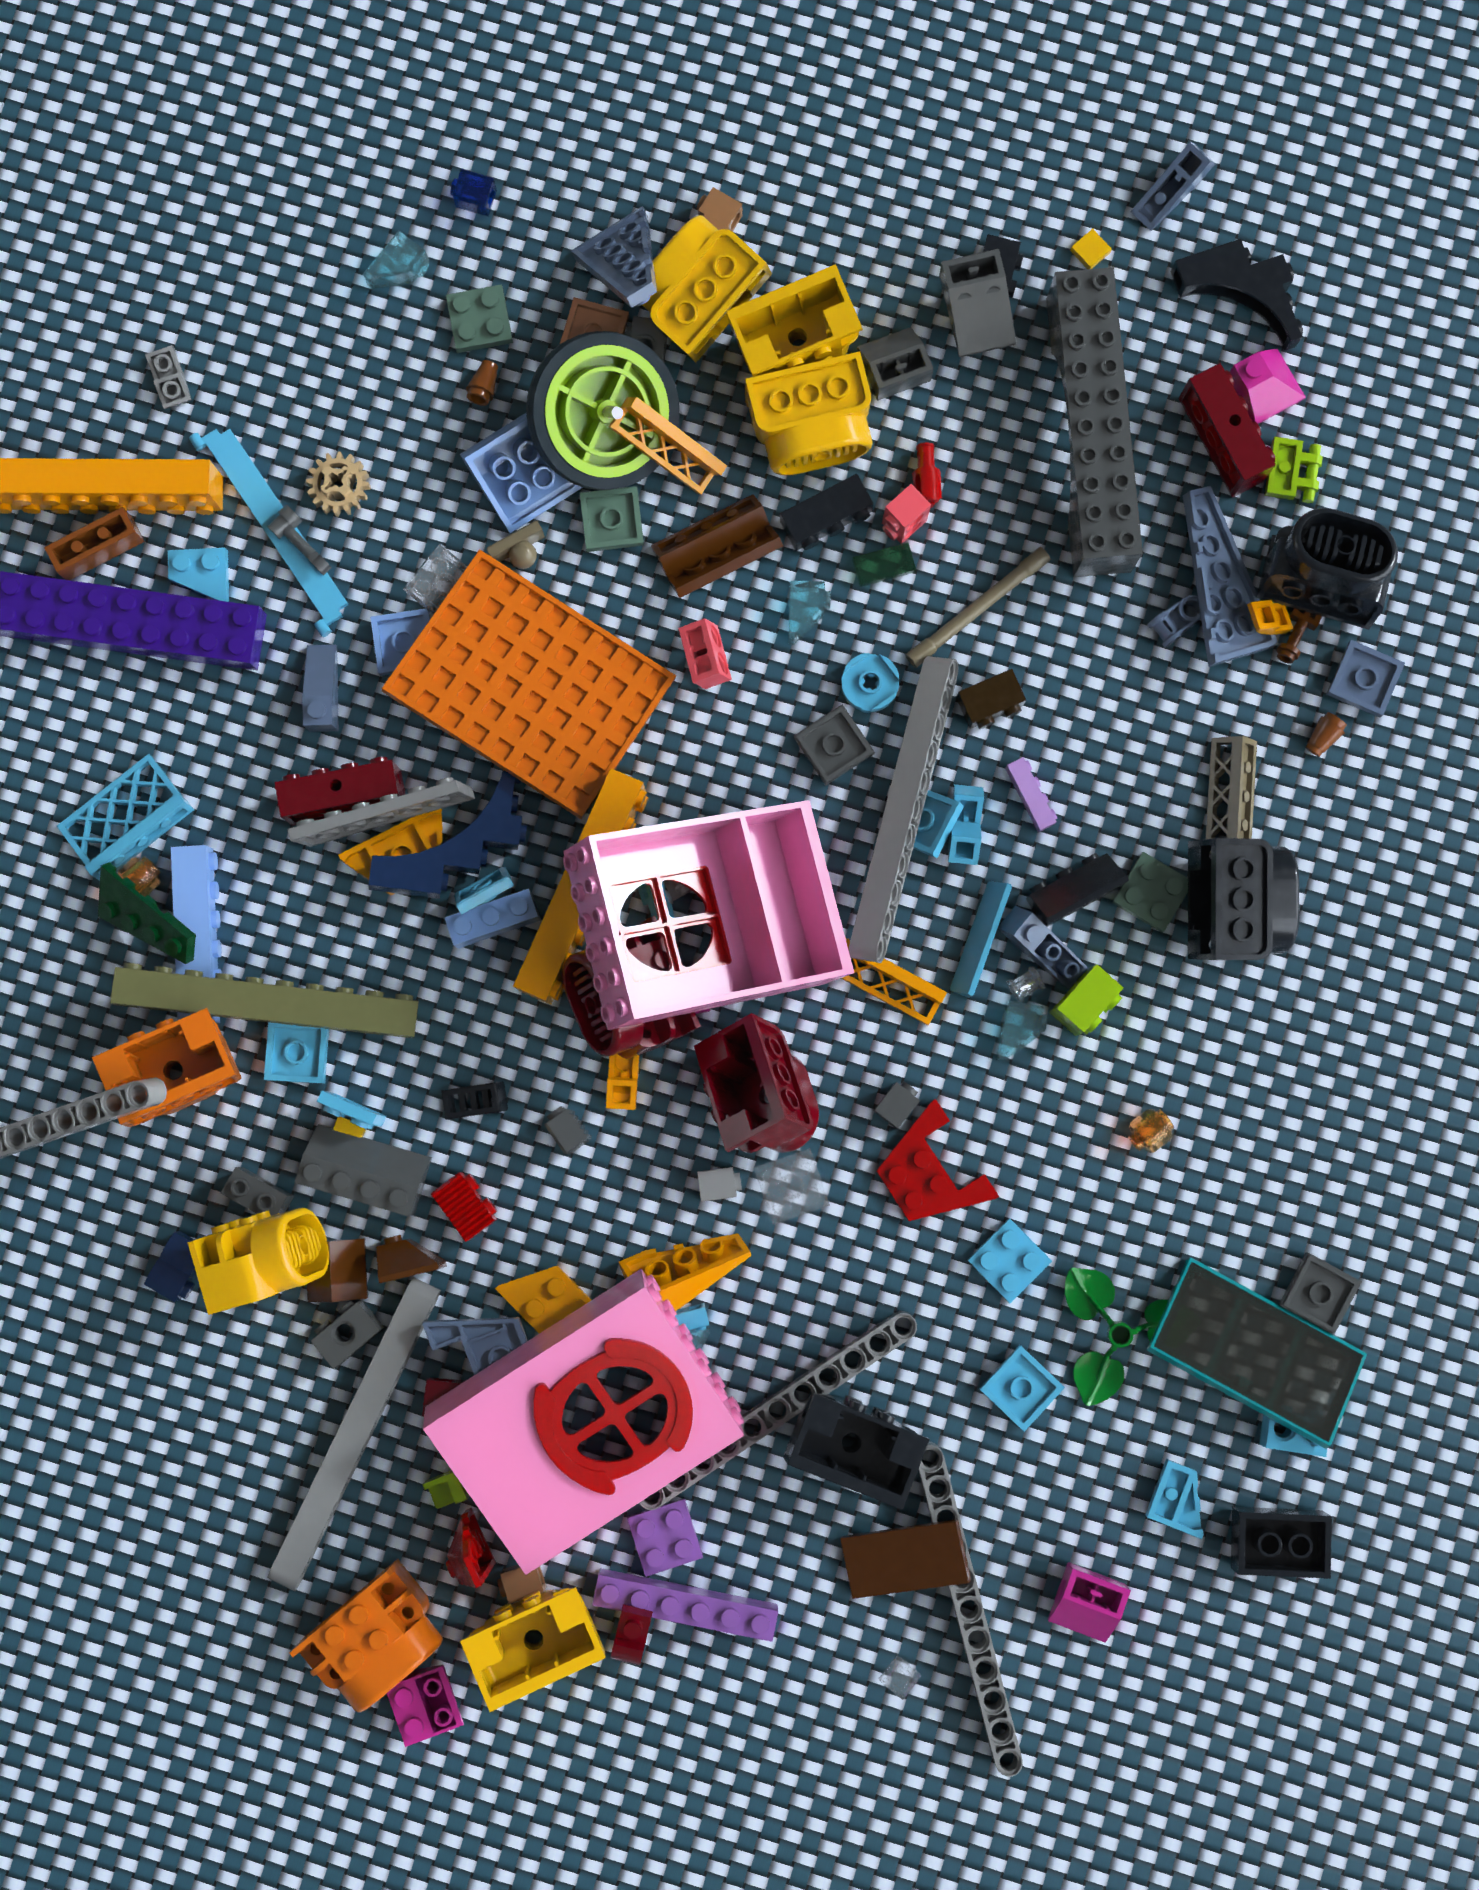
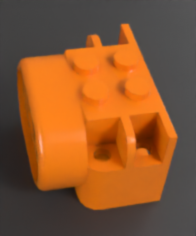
M208 1008L175 1022L172 1018L164 1020L155 1025L156 1030L147 1034L144 1031L134 1033L127 1037L128 1042L92 1057L106 1091L132 1081L154 1077L161 1079L166 1085L167 1095L161 1104L118 1118L120 1125L133 1127L160 1115L175 1113L213 1096L222 1088L242 1079L227 1042L222 1036L217 1023L211 1018ZM181 1064L183 1068L182 1075L178 1079L173 1080L170 1077V1070L174 1065Z
M397 1559L308 1633L289 1653L292 1657L300 1653L312 1668L310 1674L313 1677L317 1675L327 1687L338 1689L356 1712L361 1713L381 1699L431 1656L442 1644L443 1637L425 1615L429 1608V1599L426 1593L399 1559Z

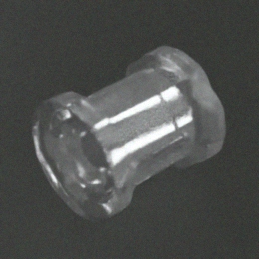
M1030 966L1028 972L1018 978L1006 981L1011 993L1019 1003L1024 1002V998L1036 990L1040 989L1042 991L1046 988L1041 976L1033 966Z

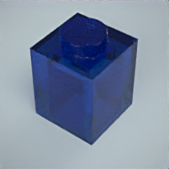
M461 169L458 179H453L450 190L456 208L489 217L497 192L494 178Z

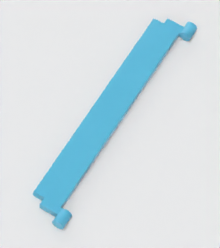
M215 429L202 438L199 433L192 434L189 440L196 451H201L206 446L209 448L319 611L323 619L317 621L314 626L322 637L328 636L332 632L329 625L343 617L340 610L348 606L346 599L328 573L322 575L285 536L279 539L267 527L280 515L278 511L283 506L231 429L222 434ZM296 527L295 530H296V531L299 533V535L304 539V537L302 536V534L300 533V531H299L298 528Z

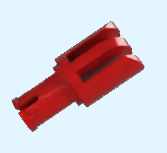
M923 442L916 446L918 468L913 471L912 479L913 486L928 500L932 508L942 498L941 471L935 467L934 444Z

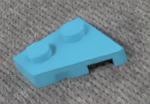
M225 547L167 550L168 579L171 582L190 588L203 596L206 595L215 600L229 602L228 550Z
M1166 1459L1145 1516L1202 1539L1203 1529L1201 1528L1200 1520L1201 1507L1197 1491V1471Z

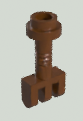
M1292 608L1289 617L1296 623L1287 642L1278 645L1276 650L1278 653L1277 658L1287 664H1292L1294 660H1297L1301 653L1297 646L1306 628L1314 631L1318 627L1322 616L1315 614L1314 618L1310 617L1311 613L1305 611L1302 613L1298 609Z

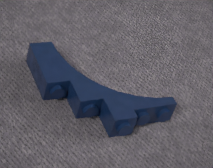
M503 770L496 790L481 814L461 833L445 843L419 853L401 856H372L368 883L369 890L440 899L441 891H447L449 874L443 873L444 870L479 875L480 866L486 867L488 849H482L483 846L518 850L519 842L525 843L527 825H521L522 816L511 815V812L517 813L519 795H513L514 784H520V780Z

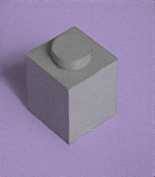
M733 1167L697 1172L701 1202L737 1197L736 1191L742 1190L740 1172L734 1173Z

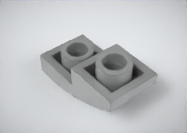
M173 345L145 354L154 378V385L164 409L192 400Z

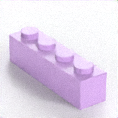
M1024 757L1008 764L1005 769L1037 832L1039 833L1055 825L1057 815L1053 809L1050 810L1047 804L1049 803L1048 797L1045 793L1041 792L1038 778L1036 776L1033 777L1029 761H1025Z

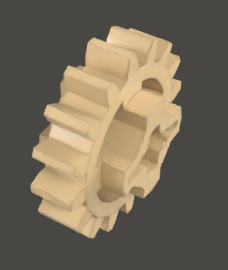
M337 452L336 458L332 459L331 455L327 453V461L322 462L317 459L316 463L319 467L317 469L309 468L313 478L306 479L307 485L312 487L307 493L310 498H314L313 503L317 508L322 506L325 514H328L333 509L336 517H339L341 510H345L348 515H351L350 508L352 506L361 509L358 501L360 499L367 501L368 499L363 491L371 489L369 482L365 481L369 478V474L367 471H362L364 466L361 461L354 463L353 455L349 454L344 459L342 453ZM324 476V484L320 486L322 477ZM339 481V483H343V485L341 487H338L337 485H334V483ZM357 482L356 489L353 493V484Z

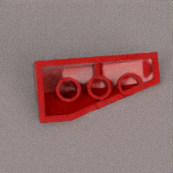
M471 1507L465 1510L461 1516L447 1554L448 1561H446V1566L452 1578L456 1577L459 1584L477 1588L482 1586L495 1566L496 1561Z

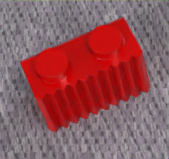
M459 1172L433 1191L431 1195L462 1236L463 1240L467 1242L497 1221L494 1214L498 1211L488 1197L483 1200L476 1190L480 1186L470 1173L465 1176L463 1172Z

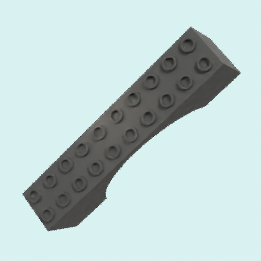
M1114 267L1055 272L1046 303L1051 354L1056 358L1060 369L1068 417L1070 442V506L1068 527L1073 577L1131 573L1143 555Z

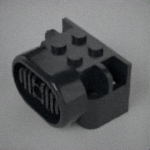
M1331 508L1311 510L1301 516L1294 526H1285L1278 531L1277 535L1271 536L1256 597L1272 600L1274 603L1369 630L1384 609L1391 574L1398 560L1396 541L1392 534L1376 521Z
M1213 838L1188 841V959L1261 960L1268 957L1269 954H1282L1289 951L1296 940L1299 928V870L1293 853L1286 847L1271 846L1263 839Z
M814 1393L807 1400L803 1411L799 1414L784 1452L783 1458L787 1465L903 1510L930 1439L901 1425L898 1421H895V1417L890 1415V1412L874 1406L871 1409L862 1404V1401L848 1395L843 1398L835 1395L827 1396ZM849 1433L856 1434V1441L852 1446L845 1447L842 1445V1439L845 1435Z

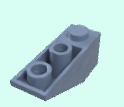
M1015 906L998 926V929L1017 948L1067 989H1070L1087 969V966L1028 910Z

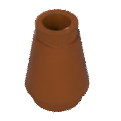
M483 360L467 385L466 396L472 403L486 406L489 401L493 400L498 370L496 363L490 360Z
M1327 712L1324 717H1320L1305 748L1312 754L1320 757L1322 753L1345 734L1343 730L1347 724L1334 714Z

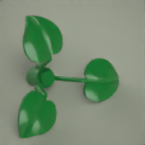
M1072 1267L1067 1273L1064 1288L1068 1307L1075 1316L1082 1320H1091L1099 1312L1109 1324L1107 1337L1112 1343L1104 1356L1096 1351L1086 1352L1077 1359L1074 1365V1382L1082 1401L1086 1406H1092L1102 1403L1113 1396L1120 1389L1124 1381V1367L1118 1360L1109 1359L1111 1354L1118 1347L1123 1348L1130 1345L1133 1335L1144 1329H1148L1147 1337L1151 1341L1169 1300L1161 1299L1150 1303L1144 1311L1147 1323L1131 1329L1123 1321L1114 1322L1103 1309L1110 1306L1115 1298V1288L1110 1278L1097 1270ZM1182 1304L1164 1342V1345L1171 1349L1181 1346L1200 1324L1197 1316Z

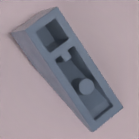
M1189 142L1130 212L1152 231L1201 182L1216 163L1196 144Z
M336 644L307 645L302 710L303 726L309 732L339 731Z

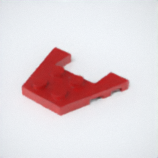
M936 1099L928 1104L926 1109L876 1170L908 1221L994 1200L999 1197L985 1174H982L958 1190L926 1142L925 1137L950 1122Z

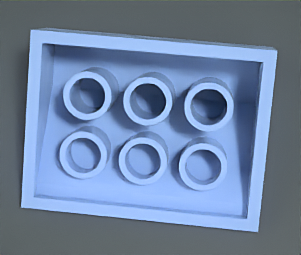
M526 413L459 454L509 533H512L583 488L564 479L545 463L531 439Z

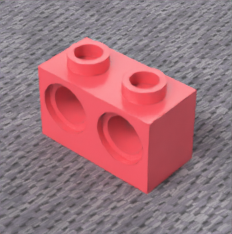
M912 484L885 506L882 520L884 525L882 528L886 535L892 540L897 539L901 544L927 522L931 508L928 500Z
M704 618L678 628L694 684L708 689L732 680L718 625Z

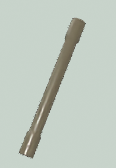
M1042 547L1036 549L1021 561L1018 567L933 635L924 639L906 653L905 656L910 664L917 668L927 656H932L936 653L938 648L1024 579L1032 576L1047 564L1051 558L1046 550Z

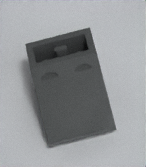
M999 249L942 261L939 278L959 357L1016 345L1006 275Z

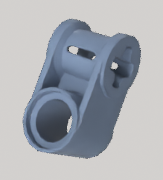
M1189 595L1184 597L1147 624L1149 628H1154L1163 640L1162 645L1164 648L1179 639L1201 619L1198 596ZM1186 605L1193 606L1197 611V616L1188 617L1184 614L1183 607Z

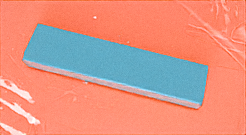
M994 881L987 883L951 983L950 991L968 998L974 995L1010 895L1011 884Z

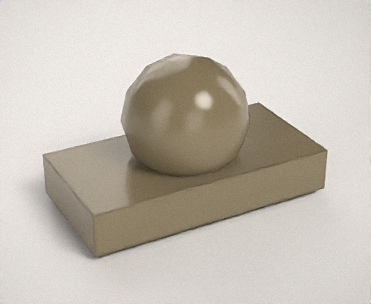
M534 521L488 546L487 551L489 556L499 562L509 558L511 564L519 569L530 568L537 559L536 548L532 544L545 538L539 522Z

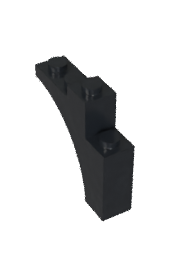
M1238 239L1175 261L1170 272L1180 298L1190 295H1215L1229 298L1247 306L1260 315L1274 330L1285 351L1295 348L1301 340L1303 327L1301 321L1296 319L1293 313L1292 297L1288 292L1286 293L1293 282L1294 272L1291 264L1286 262L1284 254L1251 265L1250 251L1247 247L1244 248L1242 240Z

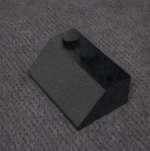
M1094 853L1082 860L1083 866L1073 871L1069 867L1056 874L1058 880L1047 885L1046 881H1043L1030 888L1032 894L1026 900L1035 916L1048 927L1120 888L1129 881L1127 875L1107 853L1101 857Z

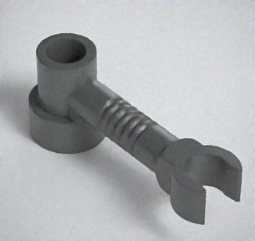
M286 504L278 511L280 515L267 527L279 539L285 536L322 575H325L332 567L295 530L303 521Z

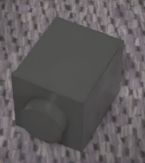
M896 1082L873 1111L895 1129H898L920 1100L915 1097L918 1092L906 1082H903L902 1085Z

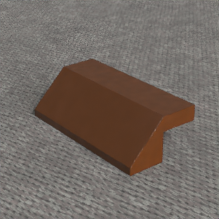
M754 494L651 545L670 585L679 598L783 547L779 535L771 527L762 504Z

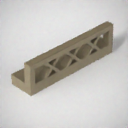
M1245 736L1211 738L1206 839L1215 838L1221 830L1227 834V838L1252 839L1257 741ZM1232 744L1231 755L1224 762L1220 758L1221 745ZM1226 771L1230 776V784L1222 791L1218 786L1219 778ZM1225 801L1228 804V813L1221 820L1217 816V807Z

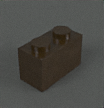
M1013 669L958 691L956 696L969 728L978 726L979 730L994 724V719L1001 715L1009 718L1022 711L1020 707L1026 702Z

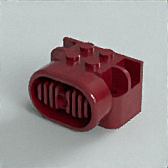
M652 916L639 925L656 922L657 919L655 916ZM648 934L626 940L628 951L642 964L656 970L669 971L670 963L661 934ZM586 949L570 955L564 964L563 984L574 1016L588 1045L602 1056L618 1054L626 1059L633 1058L668 1045L701 1027L696 1013L692 1012L608 1030L606 1023L601 1017L602 1005L599 993L593 985L594 973L591 962L587 959Z
M751 1013L694 1045L705 1082L703 1088L710 1099L713 1108L711 1115L718 1125L725 1151L730 1152L738 1147L745 1153H753L763 1147H767L776 1152L786 1153L801 1148L810 1140L818 1125V1103L806 1067L800 1059L790 1053L786 1038L776 1025Z

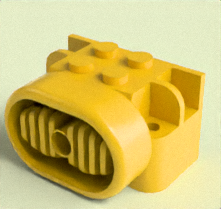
M698 215L685 223L652 261L657 292L650 296L649 301L642 306L650 312L654 324L696 363L730 324L726 311L750 301L772 273L768 264L734 232L728 229L718 230L704 216Z
M836 264L726 311L733 334L753 377L846 355L849 345L856 341L859 331L863 330ZM798 339L806 341L801 346L792 345Z
M860 351L745 379L746 407H749L751 422L757 439L762 444H765L770 468L774 473L779 475H796L855 460L871 449L873 442L867 422L871 392Z
M297 1208L270 1215L269 1210L250 1217L236 1219L212 1227V1234L187 1242L208 1315L253 1303L279 1292L306 1285L321 1278L326 1273L329 1264V1249L325 1231L317 1216L307 1208Z
M576 1587L545 1590L541 1594L539 1590L523 1597V1600L496 1609L494 1615L486 1620L483 1626L476 1628L468 1637L460 1640L489 1712L606 1658L605 1649ZM530 1630H538L543 1638L538 1643L533 1644L527 1641L525 1635Z

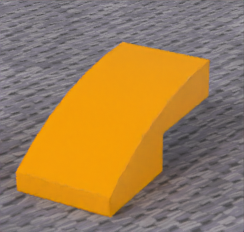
M1272 600L1255 601L1247 604L1256 632L1266 635L1286 634L1294 629L1285 605L1273 603Z
M618 1054L609 1056L606 1108L636 1110L640 1055L627 1059Z

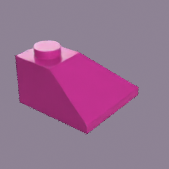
M1278 349L1259 351L1234 364L1230 370L1234 380L1233 387L1238 396L1241 395L1245 399L1248 407L1247 412L1251 420L1256 421L1258 424L1306 398Z

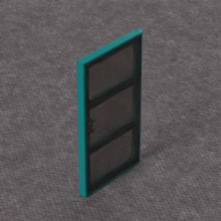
M1191 1257L1185 1262L1147 1348L1148 1352L1325 1449L1329 1448L1332 1444L1367 1356L1366 1352Z

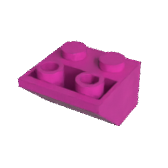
M1068 1562L1048 1621L1106 1643L1122 1618L1131 1590L1125 1583Z
M444 1665L414 1670L387 1693L405 1747L464 1725Z

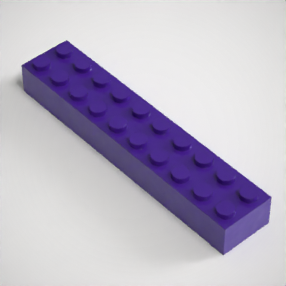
M0 571V636L258 671L267 614L260 606Z

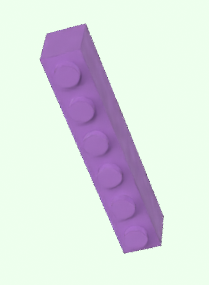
M602 1568L598 1574L592 1606L621 1611L623 1604L653 1611L652 1618L773 1642L778 1616V1604Z

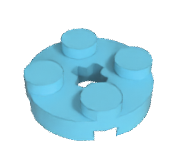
M870 653L860 654L851 659L845 666L841 678L842 693L851 706L863 713L883 710L894 701L898 692V670L893 662L885 656ZM865 676H868L870 679L877 678L878 681L875 683V689L872 690L870 687L866 689L863 686Z

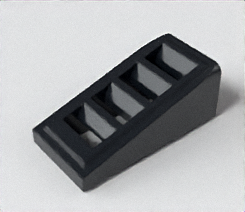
M503 1081L441 1090L445 1120L508 1110ZM478 1091H482L484 1108L481 1109ZM468 1092L472 1110H468L466 1093ZM455 1094H458L460 1112H456Z

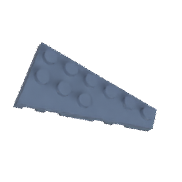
M643 206L571 250L579 264L631 308L645 304L649 301L650 296L657 292L648 215Z
M1211 486L1187 492L1183 495L1208 667L1273 648L1279 644L1275 634H1260L1256 632L1247 604L1260 601V599L1256 597L1257 592Z

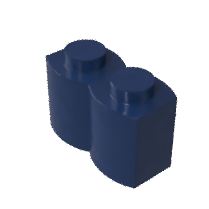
M181 1231L174 1232L148 1274L144 1285L173 1302L180 1301L181 1298L186 1299L195 1286L192 1280L196 1274L187 1242L195 1239Z

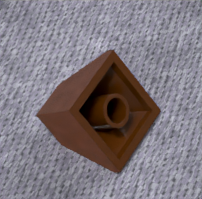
M401 1235L383 1239L384 1245L376 1247L379 1284L447 1267L446 1260L412 1239L402 1240Z

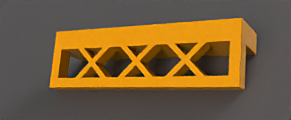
M627 397L620 407L623 410V416L620 419H614L608 426L699 495H702L714 475L721 476L727 467L721 460L638 397ZM627 412L635 417L637 431L627 432L619 426ZM642 423H643L645 426H647L648 428H647V429H643ZM651 431L656 433L659 438L660 448H648L645 444L644 433ZM638 434L639 440L632 435ZM665 441L668 442L670 446H666ZM676 448L680 451L682 465L672 466L668 463L666 450ZM661 451V457L655 452ZM698 465L706 471L699 484L691 480L689 467ZM683 468L684 474L680 472L678 469Z
M845 937L849 950L850 940ZM852 958L855 967L854 973H857L858 980L849 975L841 978L926 1025L930 1024L939 1005L947 994L946 991L885 958L881 963ZM857 961L866 966L859 968ZM867 969L877 971L881 983L873 986L864 984L860 972ZM883 975L892 980L885 982ZM893 983L903 985L907 997L900 1000L890 998L886 985ZM882 987L884 994L875 989ZM909 989L918 994L911 996ZM925 997L934 1002L926 1017L915 1011L912 999ZM908 1001L910 1008L901 1003Z

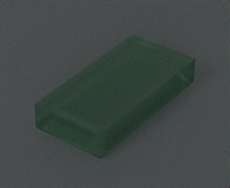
M909 543L852 558L860 587L916 572Z

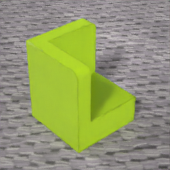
M452 1470L428 1479L423 1483L424 1490L429 1489L437 1509L454 1502L455 1504L460 1503L470 1497Z

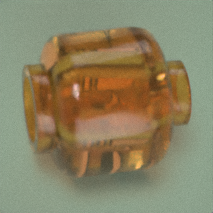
M146 856L142 858L132 857L116 873L122 879L128 877L136 884L135 890L144 897L149 895L161 883L159 877L161 871Z
M1147 1109L1130 1122L1129 1128L1132 1134L1128 1138L1138 1151L1144 1149L1149 1153H1154L1171 1141L1174 1125L1162 1110Z

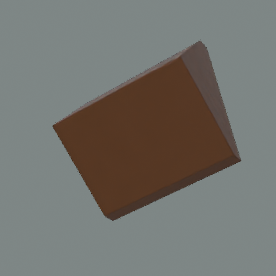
M365 1238L327 1241L329 1249L328 1268L321 1278L307 1284L308 1302H339L368 1298Z

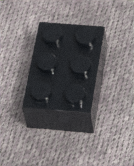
M1232 1506L1231 1569L1238 1575L1331 1579L1332 1516L1323 1510Z

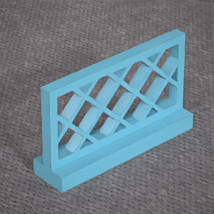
M147 754L58 824L57 828L83 861L84 867L89 874L100 881L101 865L110 862L118 871L194 811V808L178 791L150 754ZM151 765L154 769L152 782L139 781L141 771ZM123 785L132 786L129 800L116 799L118 789ZM138 786L151 787L149 802L136 801ZM158 788H167L173 794L164 803L155 802ZM100 803L108 804L106 818L93 817L95 807ZM115 804L128 805L126 820L113 819ZM135 806L148 807L147 815L141 821H132ZM77 821L85 822L83 837L72 836L68 830ZM92 823L105 824L102 838L90 837ZM112 824L125 825L123 835L118 839H109ZM88 843H101L100 853L90 860L87 856Z

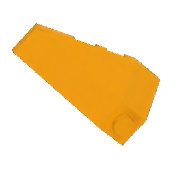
M737 1233L704 1239L700 1245L684 1247L682 1243L673 1245V1250L656 1252V1248L645 1250L619 1261V1266L625 1279L640 1269L643 1270L646 1276L651 1274L660 1287L659 1293L662 1300L668 1299L675 1311H677L751 1257V1252Z

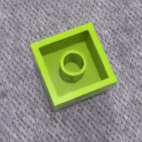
M1095 964L1085 971L1049 1013L1075 1036L1082 1033L1087 1035L1089 1032L1094 1031L1101 1023L1102 1019L1099 1015L1103 1011L1105 1013L1108 1010L1111 1011L1122 999L1119 993L1124 987L1098 964Z

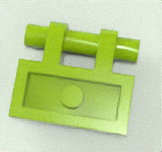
M1274 437L1271 449L1275 455L1276 465L1267 476L1264 496L1293 500L1298 489L1303 491L1302 502L1313 503L1315 493L1319 489L1317 475L1318 468L1322 467L1323 457L1320 455L1321 445L1311 444L1309 453L1302 452L1303 441ZM1300 464L1307 467L1305 478L1298 477Z

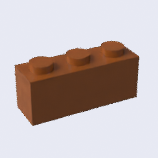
M121 507L44 548L56 572L65 580H72L145 541L133 517Z

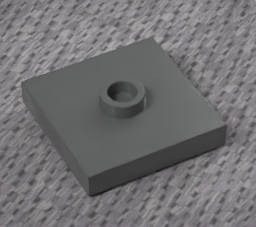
M843 704L794 735L795 741L825 786L875 754Z
M1306 1252L1279 1306L1335 1335L1362 1281Z

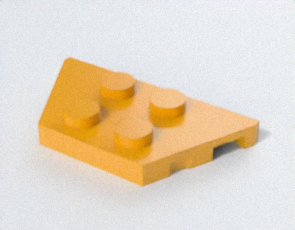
M442 809L412 817L338 854L343 863L369 880L372 856H401L419 853L443 844ZM386 892V893H387L388 895H390V896L393 895V894H395V893Z
M558 1265L498 1285L495 1288L539 1334L592 1300Z

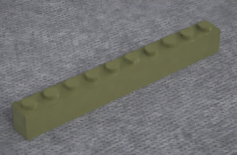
M124 963L123 968L115 967L110 1003L116 1006L188 1014L208 1008L210 1015L215 1017L415 1038L419 1001H413L412 995L396 994L395 999L383 997L384 992L366 990L365 995L353 994L354 989L336 987L335 992L323 991V985L308 983L305 988L293 987L294 982L276 980L275 985L263 984L264 979L257 977H246L245 982L233 980L234 975L215 973V978L203 977V972L196 970H185V974L182 975L172 973L173 968L154 966V971L142 970V965L134 963Z

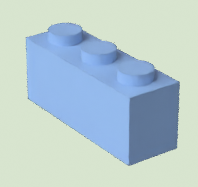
M529 888L479 905L462 915L458 912L444 917L452 943L458 949L541 921L533 894Z

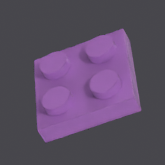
M685 1498L666 1503L655 1510H645L627 1517L645 1577L703 1558Z

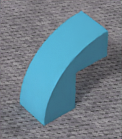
M954 784L952 799L960 802L964 807L949 835L948 862L978 865L982 839L980 823L984 802L983 787Z

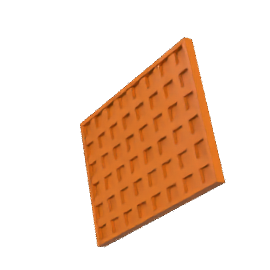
M479 549L382 687V692L582 820L600 793L610 768L616 769L674 682L676 675Z

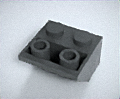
M911 327L857 347L858 352L860 351L864 368L877 401L930 382L932 379L934 368L924 343Z

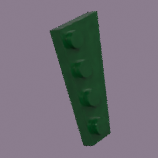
M110 862L101 865L98 917L184 964L193 961L196 934L171 913L167 912L164 914L160 911L156 904L157 902L152 897L141 895L135 890L136 884L128 877L122 879L116 874L117 868Z

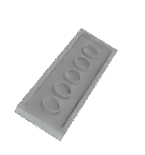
M452 777L436 781V786L425 788V786L413 787L408 789V794L399 797L397 794L386 795L380 798V802L372 805L369 802H363L353 805L352 810L342 813L341 810L324 814V819L314 821L312 818L296 822L297 827L287 830L290 841L312 847L475 799L472 787L454 780Z

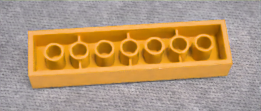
M0 458V513L9 514L12 513V510H22L25 513L38 514L41 510H51L57 514H68L69 510H80V512L85 514H97L98 510H109L111 513L123 507L126 511L138 510L141 514L149 515L155 514L156 511H167V513L175 515L184 514L185 511H196L198 514L211 515L213 511H223L224 477L210 459Z
M610 768L578 842L591 835L636 828L637 824L634 823V818L637 812L642 813L649 798L646 796L647 792L644 783ZM566 870L561 877L513 985L520 992L550 1005L553 1000L558 1001L563 993V968L567 958L575 953L577 946L582 947L585 943L584 933L580 930L578 924L579 913L577 905L571 896L572 885L569 873Z

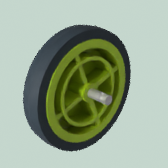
M594 331L580 334L554 348L537 368L529 387L526 404V417L530 436L545 463L569 482L594 490H612L630 486L641 481L656 470L659 464L608 426L614 419H620L623 416V410L620 407L627 397H638L678 428V393L672 375L661 358L642 342L627 335L610 331ZM627 412L619 426L627 432L637 431L635 417ZM642 423L643 429H647L648 427ZM653 431L644 433L645 444L648 448H660L659 438ZM638 434L632 435L639 440ZM665 441V445L670 446V444ZM661 451L655 452L661 457Z

